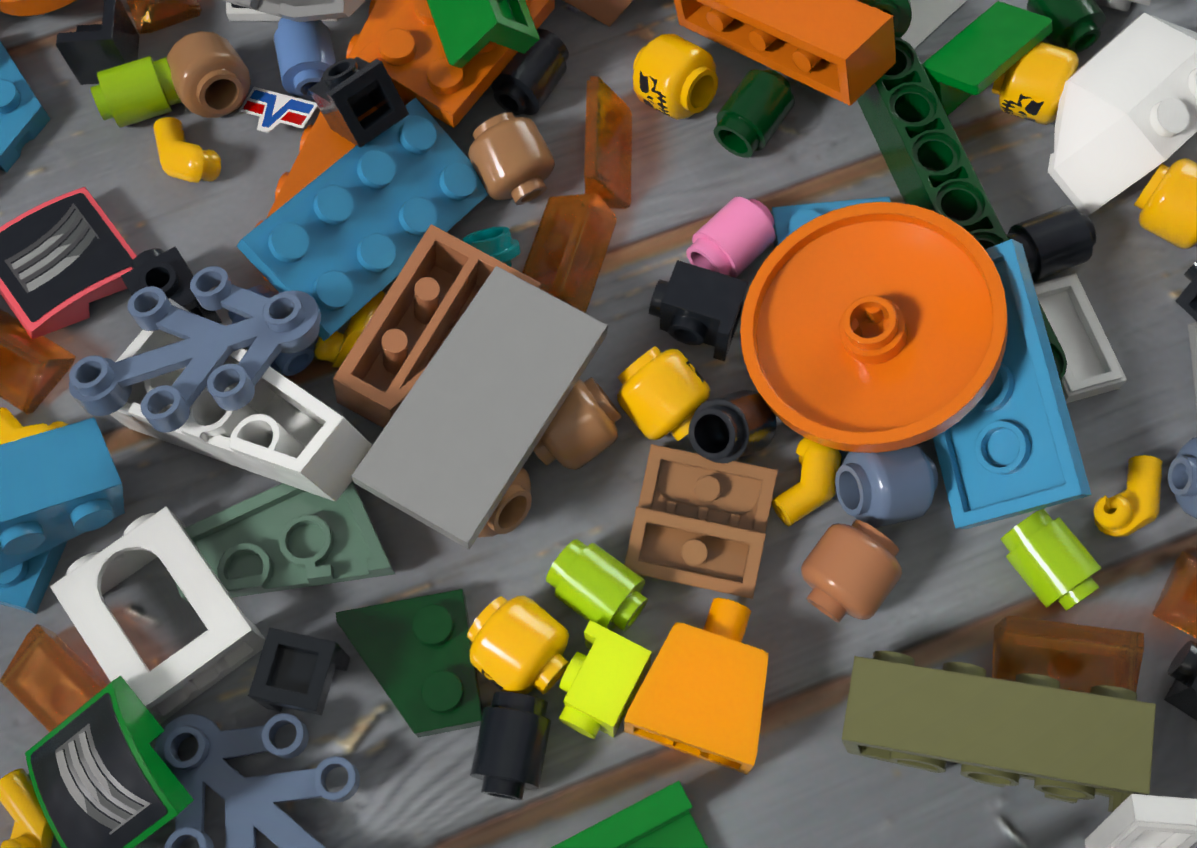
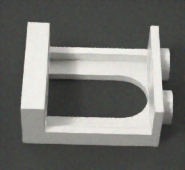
M164 507L157 513L143 515L133 521L124 531V536L102 551L87 554L76 560L68 568L66 576L50 586L110 682L122 676L159 724L260 652L265 643V638L259 629L242 613L184 528L187 526L168 507ZM158 557L208 630L150 671L106 605L102 595Z

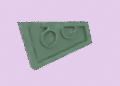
M353 481L336 502L281 483L184 528L232 598L395 574ZM176 583L181 598L190 604Z

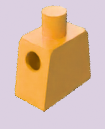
M713 598L703 629L675 622L626 713L624 732L748 775L757 757L768 666V653L766 651L742 643L751 610L729 599Z

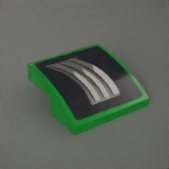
M122 676L109 683L25 752L29 775L36 797L51 830L62 848H134L194 801L192 796L149 744L165 730Z

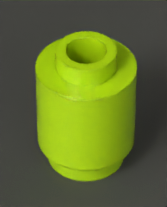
M147 56L97 72L99 85L90 87L95 104L103 120L114 118L119 128L172 112L171 105L181 103L171 79V70L167 57L153 61L151 56Z
M1044 508L1024 519L1000 539L1009 550V553L1005 556L1006 559L1046 608L1058 601L1068 611L1100 588L1092 576L1102 569L1101 566L1060 517L1053 520Z
M579 539L571 541L555 559L546 576V582L556 589L554 594L556 598L588 622L591 620L611 631L616 626L624 632L627 631L639 617L648 602V598L641 594L645 580L595 543L587 546Z

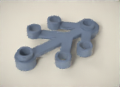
M218 266L206 267L198 271L190 282V289L201 307L210 311L225 308L247 319L225 326L173 306L163 290L158 287L142 288L131 296L127 305L129 313L139 327L146 331L162 330L184 340L118 362L96 355L85 357L79 360L70 371L69 391L88 414L105 416L116 412L125 405L131 395L133 384L186 367L172 386L162 385L150 390L142 399L140 406L142 414L155 430L164 433L172 432L185 424L190 415L191 405L206 386L220 408L234 411L246 406L255 394V385L280 352H300L308 348L316 340L320 331V309L313 297L305 292L285 291L268 298L234 285L223 268ZM218 286L214 290L209 291L211 288ZM250 346L238 364L223 365L233 351ZM238 383L232 390L224 392L229 385ZM172 404L167 411L159 414L164 407Z
M288 713L273 716L263 726L221 731L215 722L205 716L197 714L183 715L175 718L163 728L165 731L158 736L154 747L156 753L194 799L175 817V832L169 836L164 848H180L183 841L190 837L197 839L200 848H214L211 837L204 832L206 784L225 800L226 848H257L256 828L278 848H326L275 803L324 797L332 802H344L357 792L360 784V775L356 766L339 756L323 760L314 769L244 777L226 761L227 759L270 752L283 759L294 758L301 754L308 744L309 732L304 722ZM293 724L297 731L295 741L289 747L278 748L275 743L276 732L284 725ZM188 737H196L198 741L196 754L187 761H181L178 756L179 745ZM345 767L348 772L346 786L341 791L329 792L325 783L327 774L333 768Z

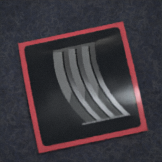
M82 187L44 202L0 227V295L33 340L90 318V302L128 289L121 275L132 270L131 265L136 254L86 187Z

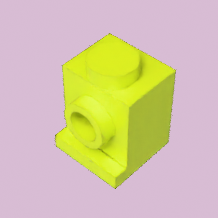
M590 620L584 631L585 646L590 651L587 656L579 651L575 653L559 685V688L567 692L563 700L564 708L558 720L576 732L595 739L599 730L614 737L651 666L652 651Z

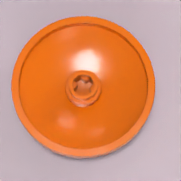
M870 202L850 205L830 211L802 225L776 246L757 271L744 301L740 328L741 348L750 378L762 399L771 411L796 433L813 442L841 451L857 453L895 451L925 442L945 432L965 417L983 398L996 377L1006 349L1008 314L1005 291L994 262L984 247L974 236L951 219L926 208L897 202Z

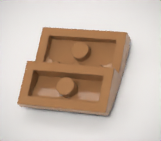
M651 444L639 505L636 507L624 565L639 575L753 599L778 470L737 461L716 463L697 453Z

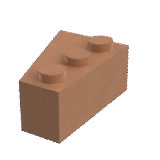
M431 224L333 377L337 403L385 428L496 266L539 289L542 283Z

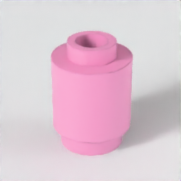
M734 197L693 235V244L686 251L690 264L736 278L775 241L773 215L763 203L756 199L748 200L743 197Z

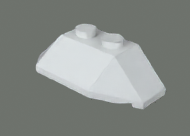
M1143 13L1065 82L1058 104L1054 133V153L1050 154L1048 173L1080 213H1084L1087 216L1092 214L1165 162L1197 132V32Z

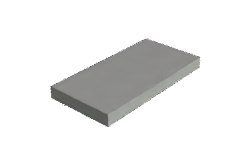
M496 266L351 475L354 483L470 550L607 336L608 325Z

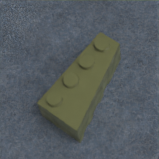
M892 651L873 652L872 659L854 656L842 733V742L850 754L935 773L946 772L947 761L961 764L960 774L962 776L975 780V782L997 787L1019 785L1020 778L1034 780V788L1044 792L1046 798L1073 804L1077 803L1078 799L1089 800L1094 799L1095 794L1109 797L1108 812H1113L1131 794H1150L1156 704L1137 701V693L1132 690L1108 685L1092 686L1090 693L1060 689L1059 680L1031 673L1017 674L1015 681L986 677V670L984 668L963 662H946L943 664V670L914 666V658Z

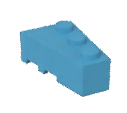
M95 417L0 445V573L85 532L99 529L110 523L114 518L125 513L122 482Z

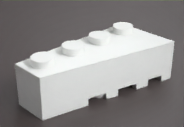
M169 298V301L173 306L188 311L187 309L173 301L171 298ZM142 330L116 362L184 339L162 330ZM243 348L233 351L223 365L238 364L247 351ZM270 366L255 385V394L246 406L234 411L224 410L218 406L206 386L191 405L190 415L185 424L172 432L164 433L155 430L142 414L140 406L142 399L150 390L162 385L172 386L186 367L133 384L131 395L125 405L116 412L109 414L129 429L335 502L353 481L351 475L372 446L343 416ZM238 383L229 385L224 392L232 390ZM172 404L164 407L159 414L167 411Z

